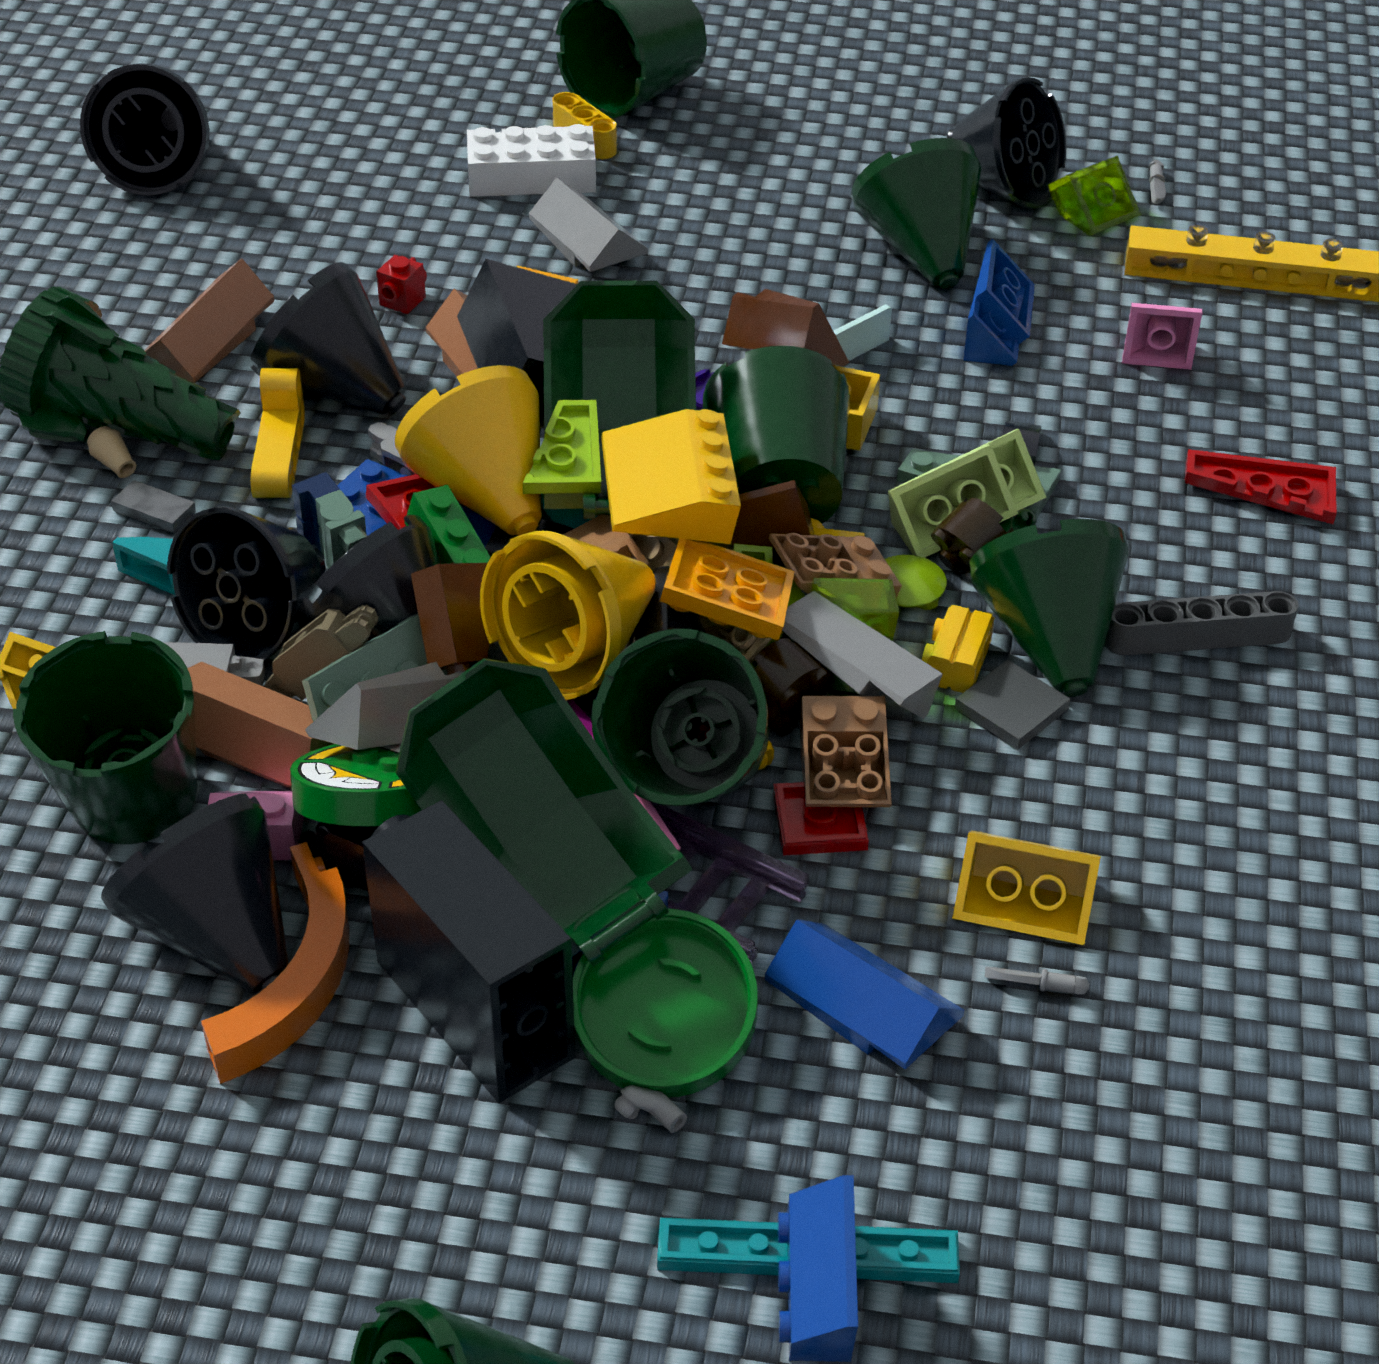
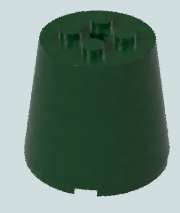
M571 0L563 9L556 28V35L560 36V52H557L556 56L561 75L568 90L577 94L610 118H616L630 112L695 74L703 64L707 50V35L704 21L692 0Z
M795 346L761 347L745 352V358L731 365L725 362L713 373L705 386L703 409L724 414L738 493L742 494L795 480L808 503L812 519H816L823 524L833 516L842 500L850 408L849 384L844 373L840 374L826 356L810 349Z
M670 629L655 632L637 640L624 649L605 671L604 674L606 676L592 707L593 736L595 742L632 793L648 801L668 806L700 804L739 789L753 777L761 766L767 751L769 738L768 707L765 691L759 676L750 662L740 651L725 640L693 629ZM701 724L710 728L706 733L707 738L704 741L694 737L700 733L698 726Z
M103 631L67 641L52 649L38 660L19 685L21 693L16 709H13L14 725L24 748L77 824L86 833L98 840L113 844H136L161 836L160 833L184 819L193 806L198 784L194 689L190 673L182 658L167 644L151 636L132 632L131 637H107L106 632Z

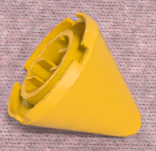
M497 365L482 367L456 376L461 385L441 396L437 389L434 388L422 397L407 412L396 431L395 447L404 465L435 487L448 485L458 502L506 533L519 536L535 531L542 517L541 494H523V481L526 474H529L532 468L533 458L537 449H540L539 394L528 374L513 366Z
M552 531L525 533L510 539V542L503 549L495 551L486 565L480 589V609L485 633L490 644L498 641L510 663L545 668L566 700L574 699L591 692L602 684L606 676L604 674L605 671L624 650L656 590V579L653 571L647 564L633 558Z

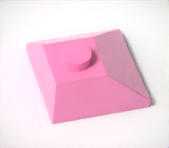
M1131 303L1122 364L1191 370L1201 323L1202 309Z

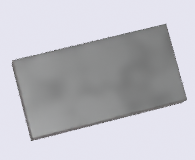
M135 480L111 500L113 511L175 533L188 518L196 513L195 502Z

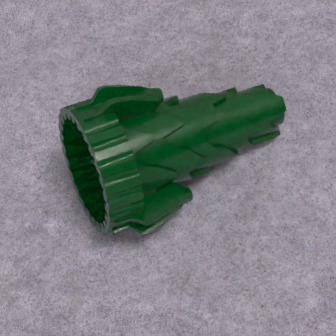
M58 286L57 288L50 287L47 291L44 290L25 308L20 315V319L12 329L1 357L0 402L12 415L20 418L23 429L29 431L31 436L55 441H80L85 443L90 436L85 425L87 424L96 428L107 426L119 431L121 434L144 438L158 445L163 440L207 459L220 460L225 455L234 433L235 421L241 414L240 410L206 395L204 387L175 375L176 371L159 363L158 360L147 356L142 347L119 337V334L101 319V310H99V306L95 302Z

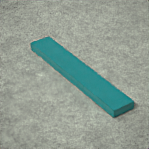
M660 1217L657 1270L778 1275L779 1261H787V1243H778L777 1222ZM855 1226L857 1279L959 1283L958 1230Z

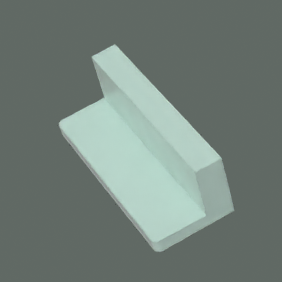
M885 304L833 330L848 361L889 341L891 307Z

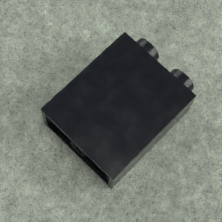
M485 259L457 318L478 369L488 366L505 365L519 368L528 374L539 394L540 427L544 428L543 319L577 284Z
M442 800L412 816L397 815L383 822L370 838L362 842L377 962L499 1104L576 1058L571 938Z

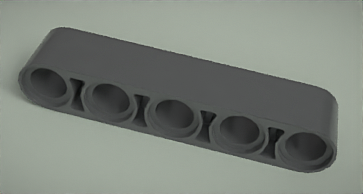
M1282 591L1122 602L1115 604L1104 645L1109 651L1118 655H1137L1280 644L1288 641L1292 635L1299 604L1294 596Z

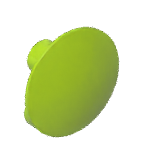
M895 555L885 558V561L902 585L892 608L901 606L932 610L938 606L939 598L946 590L947 579L944 571L936 563L916 555Z

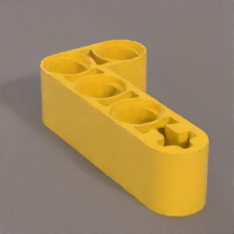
M261 368L260 395L263 411L251 468V493L253 498H291L305 421L299 368Z

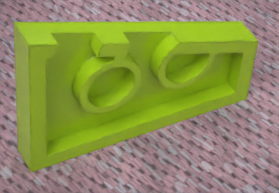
M558 400L546 427L541 447L537 449L534 455L532 468L524 478L523 494L601 493L596 400Z

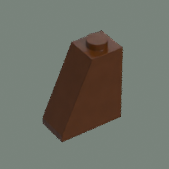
M487 563L437 564L411 573L427 663L437 662L441 670H446L447 675L460 671L465 672L471 668V665L478 663L484 658H488L489 641L483 626L480 609L481 582Z

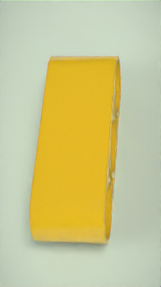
M561 92L553 96V127H569L574 124L592 126L595 158L609 159L617 154V125L613 119L575 93Z

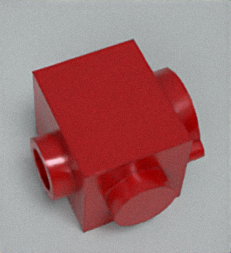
M394 255L376 271L379 305L409 314L426 298V271L423 263L417 262L414 257L408 259L404 256Z

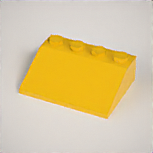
M684 409L602 432L601 441L613 532L731 544L741 503L723 413H716L709 409L699 411Z

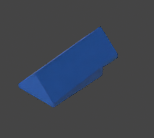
M994 239L987 243L967 323L963 361L1012 366L1018 360L1019 344L1030 337L1035 284Z
M797 919L765 972V980L864 1053L868 1055L876 1048L903 1069L909 1067L964 1016L965 1010L824 923Z

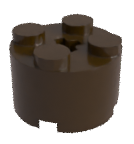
M971 497L969 500L966 498L934 529L931 537L942 550L938 555L942 563L952 571L960 568L966 572V577L972 583L970 574V560L972 556L987 543L1014 530L1011 528L1006 532L999 524L1003 517L985 502Z
M782 638L768 645L753 659L758 664L755 671L761 680L766 695L768 726L781 737L791 733L800 720L802 696H825L832 679L830 671L795 641L792 642L789 638Z

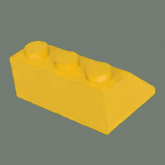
M971 830L968 832L952 919L1084 945L1101 856Z

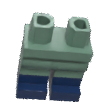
M327 472L292 485L294 508L297 513L295 514L297 531L311 545L315 544L324 555L327 568H330L347 551L367 537L365 516L360 510L354 511L352 503Z

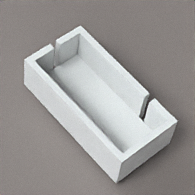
M574 124L569 127L543 125L538 128L511 126L501 129L502 132H495V129L486 127L467 130L470 197L544 194L556 177L580 193L596 192V158L592 126Z

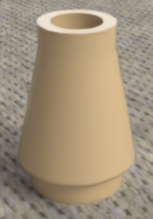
M103 426L90 434L87 445L92 457L114 471L119 478H126L133 474L136 470V463L131 458L119 431Z

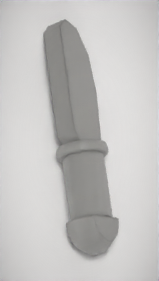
M1159 160L1152 161L1148 167V171H1150L1151 201L1154 204L1161 203L1166 196L1165 177L1163 176L1164 166Z
M990 966L985 967L984 977L1040 985V991L1042 992L1052 990L1085 994L1090 985L1085 977L1047 972L1046 969H1042V974Z

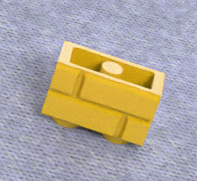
M951 605L948 607L944 619H936L932 632V641L935 642L934 644H926L922 660L943 673L938 687L944 689L950 687L953 691L964 693L976 684L992 641L995 620L993 614L978 610L970 612L969 608Z

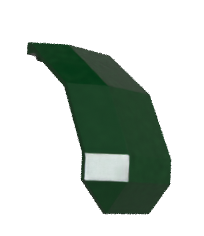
M657 280L580 281L543 319L544 437L546 427L558 400H596L601 466V493L544 494V509H583L584 519H595V515H610L601 441L602 432L684 409L696 410L695 318Z
M484 658L409 710L395 773L421 810L441 800L570 936L572 956L581 951L592 967L605 959L603 957L604 953L654 917L656 920H659L669 913V910L658 894L693 869L684 855L676 849L624 783L545 668Z

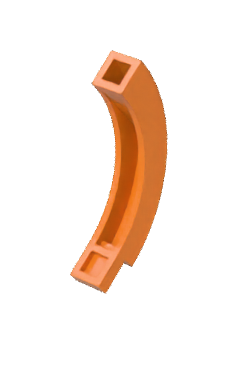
M307 842L290 847L294 877L309 910L306 931L296 954L283 972L260 993L224 1013L201 1021L207 1051L220 1084L262 1066L296 1042L318 1020L331 1002L341 982L349 952V922L343 883L337 867L326 870L320 856L313 858Z

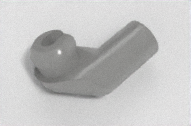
M635 1085L624 1087L621 1090L622 1095L616 1099L614 1104L615 1109L625 1118L629 1119L636 1118L640 1109L651 1113L671 1133L681 1129L687 1120V1115L663 1092Z

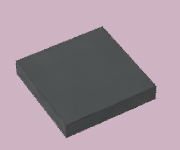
M1007 659L957 697L955 709L1018 750L1069 709L1070 698Z

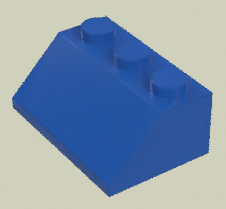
M842 1175L789 1194L787 1212H778V1243H787V1261H779L778 1291L788 1293V1311H779V1343H789V1361L851 1362L858 1330L854 1175Z

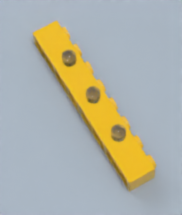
M1192 225L1188 228V231L1130 226L1124 275L1379 302V251L1343 248V243L1337 239H1326L1323 241V245L1275 241L1276 237L1270 232H1259L1255 238L1209 234L1208 229L1203 225Z

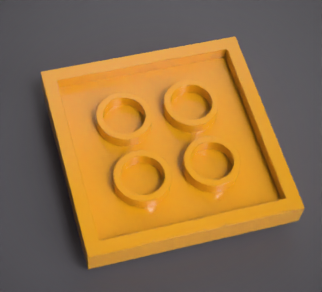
M679 538L660 602L666 603L671 608L680 612L690 611L708 617L709 620L719 625H732L747 630L751 635L758 638H771L778 641L784 627L795 571L709 542Z

